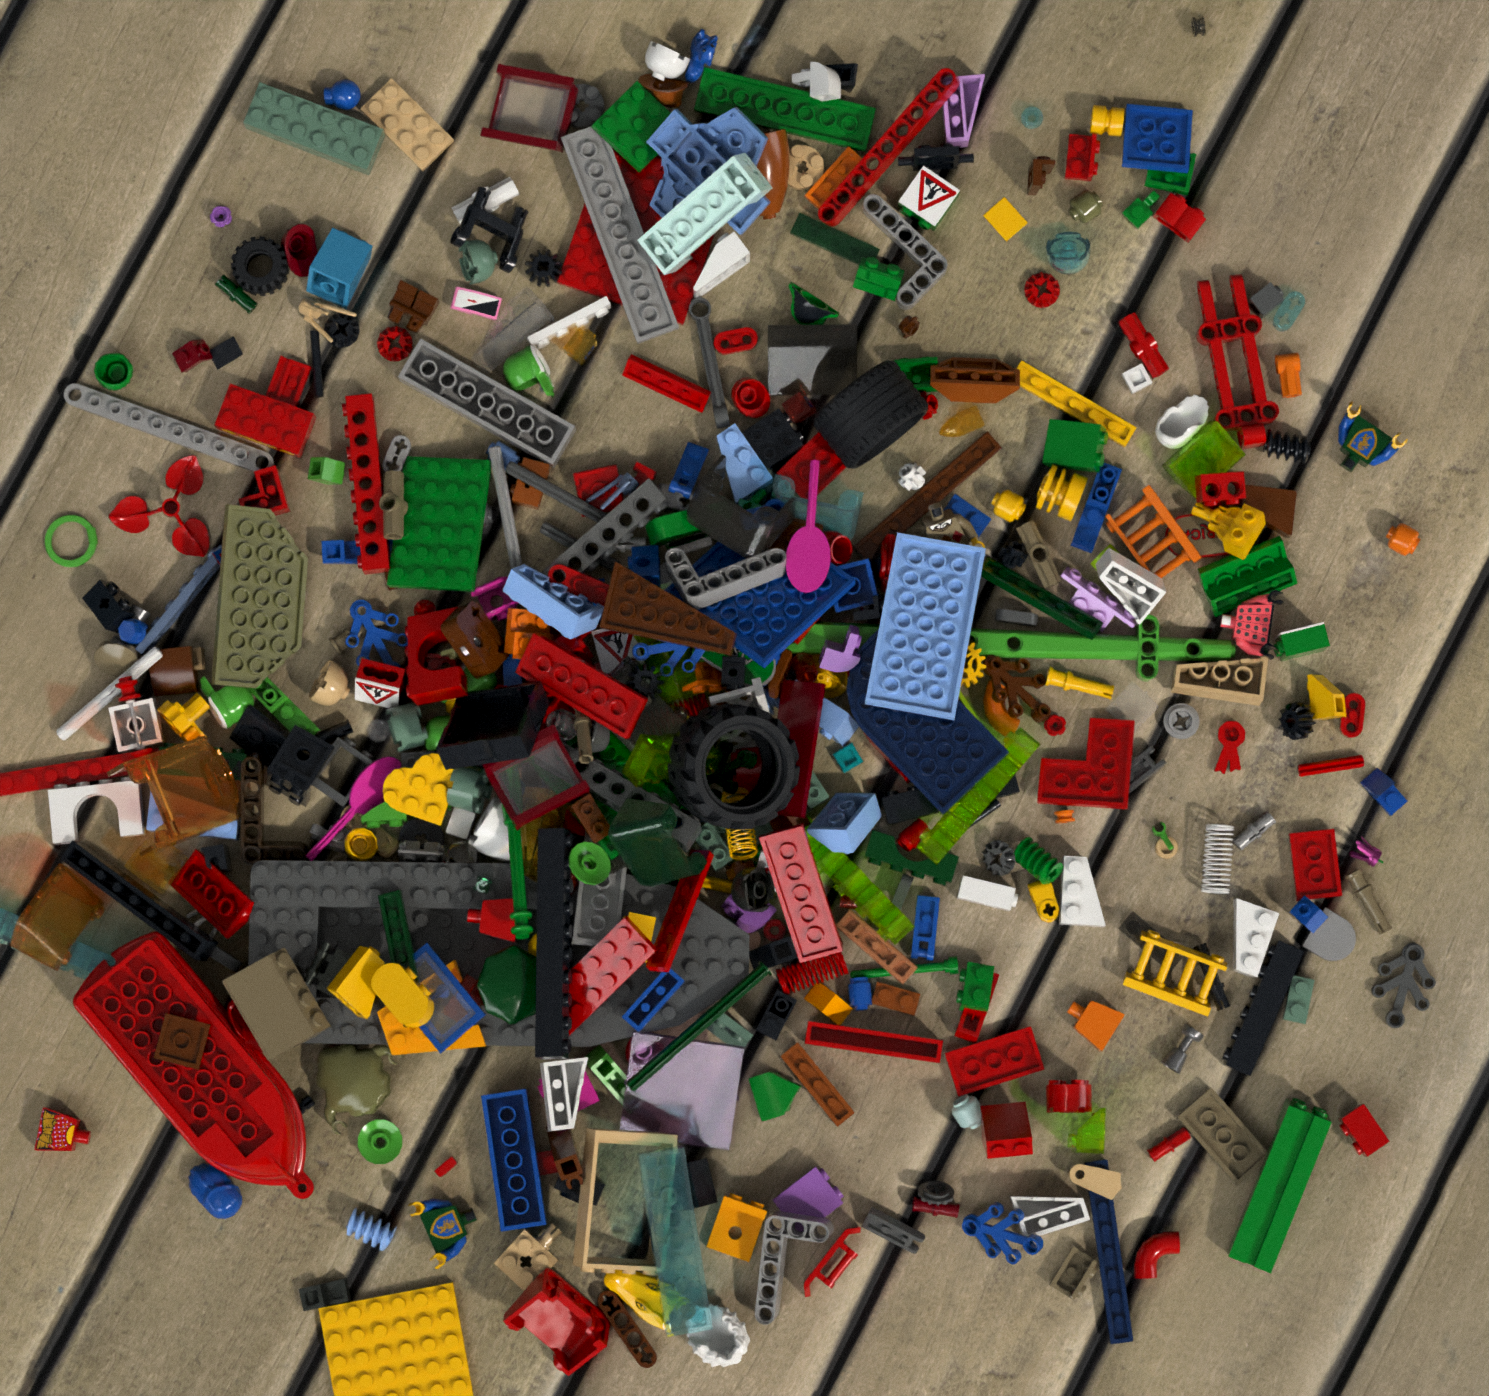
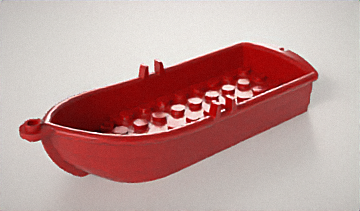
M153 931L127 942L112 952L111 956L116 960L114 966H110L105 959L101 961L87 976L74 995L73 1006L188 1144L210 1165L229 1176L259 1185H286L295 1197L299 1199L308 1198L313 1193L314 1184L303 1171L306 1157V1133L302 1113L292 1090L263 1053L253 1051L242 1038L235 1034L228 1021L227 1010L171 943L160 933ZM165 1013L211 1024L199 1070L154 1058ZM305 1184L307 1189L300 1191L298 1185Z

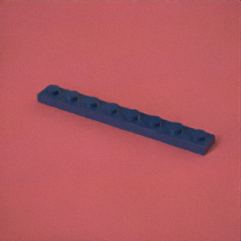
M1107 1159L1084 1162L1088 1166L1109 1170ZM1088 1190L1110 1344L1132 1342L1133 1334L1114 1202Z

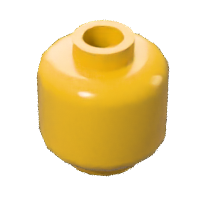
M1005 489L1001 494L997 492L991 503L994 505V514L1008 522H1013L1015 519L1019 520L1026 508L1024 498L1009 489Z

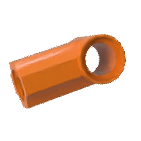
M1298 352L1275 355V367L1280 378L1282 398L1301 396L1299 377L1301 367Z

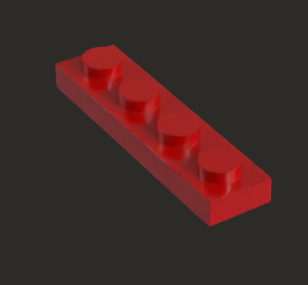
M632 354L628 358L622 376L701 413H703L711 395V391Z

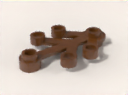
M989 655L983 662L986 668L983 671L991 677L992 699L996 703H1001L1008 697V714L1010 717L1018 718L1023 714V707L1018 704L1017 695L1031 708L1030 714L1035 722L1042 723L1050 717V707L1047 704L1036 701L1022 687L1029 686L1039 689L1045 685L1046 678L1042 674H1036L1033 677H1012L1006 672L1017 671L1018 673H1024L1028 671L1030 663L1027 659L1022 658L1017 662L1002 661L999 656ZM1001 680L1006 684V690L1001 688Z

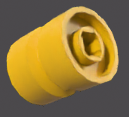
M1093 105L1090 133L1102 135L1104 132H1107L1109 136L1121 137L1124 108L1111 107L1110 110H1107L1106 106Z

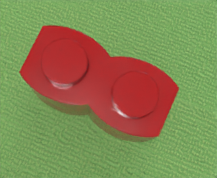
M1170 193L1153 216L1158 222L1188 243L1206 220L1203 211L1195 206L1193 208L1188 206L1186 199L1178 193L1175 195Z

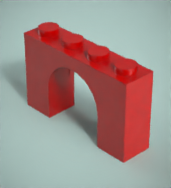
M458 607L407 617L405 634L408 639V645L405 647V652L408 658L406 674L409 685H406V693L408 698H411L417 706L468 696L467 675L460 666L428 670L425 669L424 665L426 655L430 649L436 644L447 640L441 631V624Z

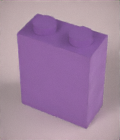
M814 1167L776 1196L773 1202L780 1211L825 1218L843 1204L841 1198L844 1196L836 1186L832 1188L827 1180L830 1177L823 1168L818 1170ZM795 1222V1228L803 1232V1224Z

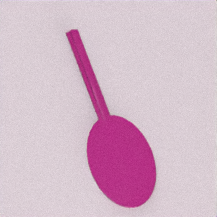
M811 460L806 526L800 528L793 535L786 552V572L791 584L803 593L813 592L822 585L827 577L831 561L828 540L824 533L815 527L819 460Z
M382 757L369 764L358 775L350 791L349 802L351 807L305 855L307 859L313 861L356 813L366 814L374 807L385 802L383 799V784L388 774L395 769L402 768L401 762L398 759Z

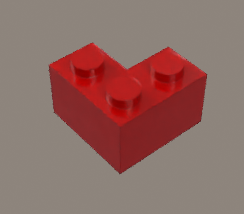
M276 465L254 471L260 493L240 498V506L271 509L275 516L291 512Z

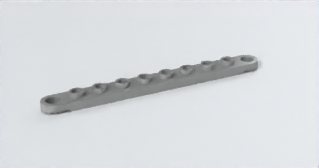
M70 384L64 390V399L69 405L253 472L260 470L256 464L260 457L268 459L269 464L267 467L274 466L272 456L260 449L80 384ZM73 389L81 391V398L77 401L70 399L69 395Z

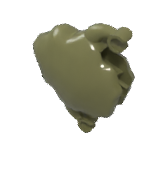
M342 1044L338 1047L325 1048L319 1053L317 1058L318 1073L316 1084L325 1091L326 1105L324 1115L335 1134H341L337 1130L338 1124H342V1126L347 1128L346 1122L336 1120V1112H349L354 1117L374 1114L390 1095L391 1077L384 1071L383 1059L381 1057L388 1055L390 1063L396 1065L398 1063L393 1060L394 1055L391 1054L389 1046L376 1045L371 1049L358 1050L353 1044Z

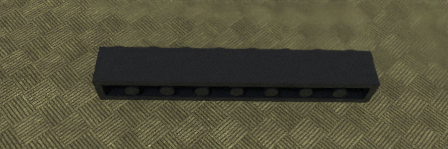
M72 840L61 857L63 862L194 960L207 961L219 943L86 843Z

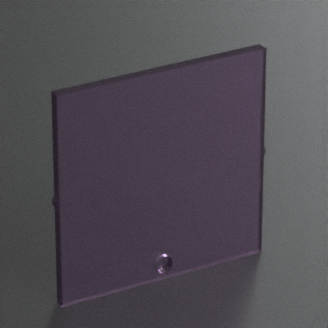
M633 1030L627 1079L624 1081L626 1087L620 1130L671 1133L678 1135L677 1143L730 1150L736 1102L739 1101L737 1095L744 1046L694 1039L636 1091H632L626 1082L677 1038L675 1036L641 1031L639 1033Z

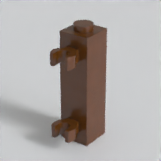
M546 1126L553 1159L561 1181L565 1180L569 1189L572 1188V1179H578L580 1185H583V1177L581 1175L583 1171L571 1129L548 1132V1127Z

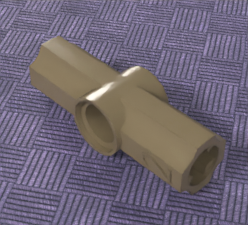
M386 471L383 475V496L380 498L379 506L383 510L384 538L387 540H399L404 536V515L408 511V503L404 500V473L401 471Z
M1034 521L1027 522L1016 528L1028 554V559L1033 565L1043 588L1047 589L1062 582L1050 556L1049 549L1045 546ZM1041 550L1044 552L1045 558L1043 560H1036L1033 557V552Z

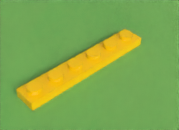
M1021 360L1017 367L1020 370L1021 388L1080 422L1101 424L1107 429L1106 432H1108L1110 440L1124 448L1126 447L1137 427Z

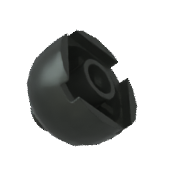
M763 867L745 868L733 878L731 885L732 898L735 904L744 911L763 912L769 908L770 905H767L769 900L774 898L775 886L771 874H767L764 871L766 869Z

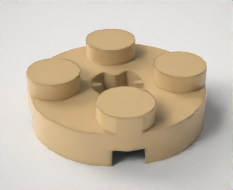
M795 145L789 149L788 186L795 190L812 188L824 173L823 158L817 150L810 146ZM801 162L806 163L807 172L799 173L796 165L798 163L801 164Z

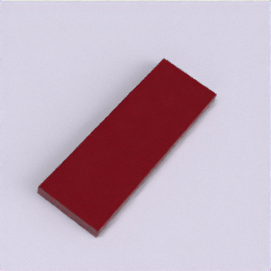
M783 680L777 719L790 731L789 738L795 740L799 753L796 766H800L798 784L791 790L794 795L787 807L777 812L778 816L805 818L826 686L823 683Z

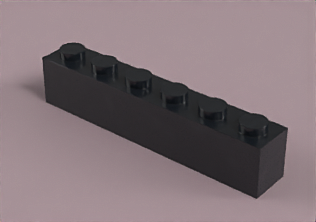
M1007 763L996 765L994 767L995 770L990 771L950 810L1018 794L1020 790L1014 767H1008ZM915 785L907 787L908 792L899 793L898 790L885 793L886 797L881 799L888 826L937 814L940 811Z
M1280 940L1276 941L1275 944L1271 943L1266 956H1269L1266 965L1262 964L1258 977H1261L1258 985H1253L1248 997L1252 998L1249 1006L1245 1005L1240 1014V1018L1243 1019L1240 1027L1235 1026L1231 1035V1039H1234L1231 1048L1226 1047L1223 1053L1224 1066L1246 1076H1251L1304 951Z

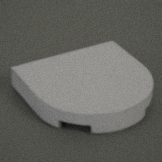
M1325 907L1323 912L1328 918L1314 933L1309 932L1302 947L1324 960H1341L1347 957L1355 946V931L1346 919Z

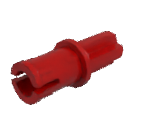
M1183 1127L1169 1137H1163V1141L1148 1149L1147 1152L1152 1160L1156 1162L1167 1153L1175 1152L1174 1149L1188 1141L1191 1136L1188 1130Z

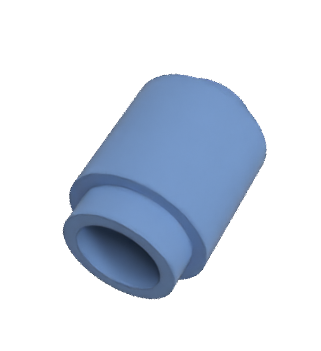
M500 441L496 444L492 442L486 451V454H488L487 460L491 461L489 448L500 446L505 469L510 461L518 464L520 456L516 455V451Z

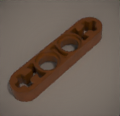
M611 1290L602 1292L598 1297L599 1307L637 1363L644 1368L652 1367L657 1360L655 1350L617 1294ZM604 1295L608 1297L613 1296L612 1304L614 1307L618 1304L621 1307L611 1316L608 1314V1311L612 1310L610 1306L602 1304ZM618 1313H623L627 1316L628 1321L624 1326H618L614 1321ZM636 1332L640 1335V1342L637 1345L628 1343L627 1336L629 1333ZM644 1342L647 1347L643 1348L647 1354L651 1352L653 1355L651 1357L652 1362L649 1364L647 1361H641L643 1355L640 1350L637 1354L633 1351V1349L639 1348Z

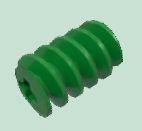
M1031 837L1024 838L1014 852L1015 861L1030 874H1033L1036 879H1039L1042 884H1050L1062 873L1063 864L1061 862L1058 863L1057 858H1051V853H1045V849L1039 847L1037 842H1033Z

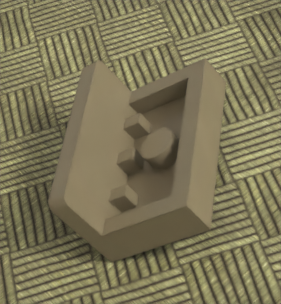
M1073 1246L1049 1285L1072 1300H1075L1076 1297L1080 1298L1086 1289L1084 1283L1087 1278L1092 1279L1099 1268L1096 1266L1098 1261Z

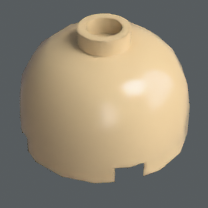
M328 660L320 670L321 675L318 680L315 679L309 693L310 700L325 706L334 705L340 699L345 700L350 691V688L347 687L349 678L345 669L339 664Z

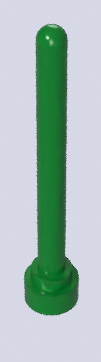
M950 956L948 959H944V962L915 964L918 969L913 973L945 971V973H950V975L959 974L957 956ZM884 968L853 970L850 973L851 978L892 976Z

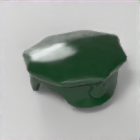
M511 945L485 959L483 969L478 977L477 988L487 1013L511 1025L536 1014L535 955L518 946Z

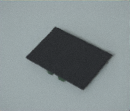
M234 336L210 350L213 357L212 361L217 370L243 355Z

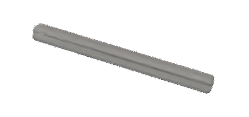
M495 446L489 448L510 566L513 569L522 565L501 447Z

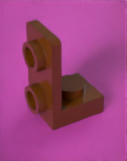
M585 793L565 804L569 812L576 814L593 843H597L612 833L610 825L590 793Z

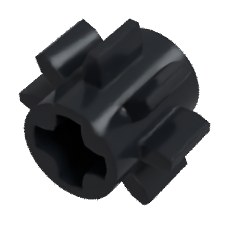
M1011 541L1010 544L1005 542L998 553L1002 557V564L1011 569L1016 568V566L1021 567L1028 554L1024 553V545L1018 541Z

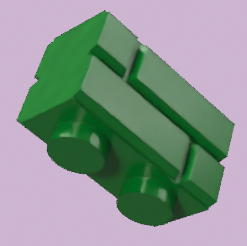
M862 257L853 288L895 301L905 270L900 269L895 264L886 265L880 263L874 257Z

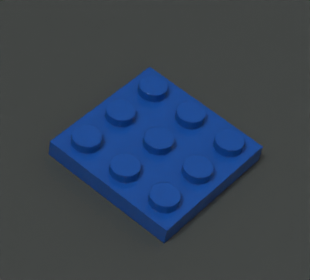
M1127 104L1122 167L1188 173L1193 110Z

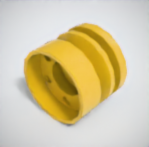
M1052 464L1051 469L1044 475L1038 490L1035 508L1041 510L1044 501L1049 502L1046 510L1047 513L1052 510L1054 505L1059 506L1057 517L1071 522L1088 478L1074 473L1070 480L1067 481L1065 480L1066 469L1064 468L1060 477L1054 476L1058 466Z

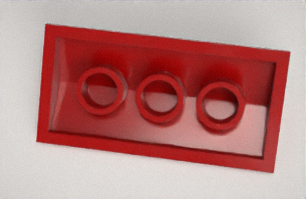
M195 849L170 885L225 938L229 939L248 922L254 902L212 862V869H209L206 866L204 855L198 849Z

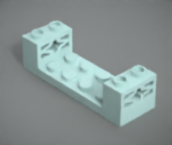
M746 153L734 155L637 241L664 275L677 272L693 258L690 255L745 206L759 201L773 187Z

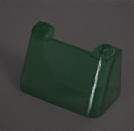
M626 798L609 827L608 836L638 883L651 887L700 874L707 860L699 852H693L690 856H686L672 836L671 832L677 824V817L672 807L668 804Z

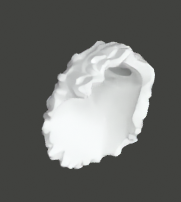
M711 1303L709 1305H695L693 1312H689L686 1316L687 1321L685 1325L687 1328L686 1335L689 1338L688 1345L692 1347L694 1354L702 1358L703 1363H709L712 1367L718 1365L725 1367L739 1363L742 1355L747 1352V1346L750 1342L745 1323L740 1322L736 1316L737 1313L730 1312L728 1307L714 1306Z

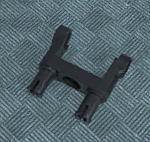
M478 187L472 204L467 206L462 222L453 232L450 243L460 248L466 239H469L475 224L506 241L499 259V268L506 273H510L517 262V255L515 254L524 234L522 227L529 212L526 209L522 212L524 208L515 207L509 224L486 212L484 208L491 191Z

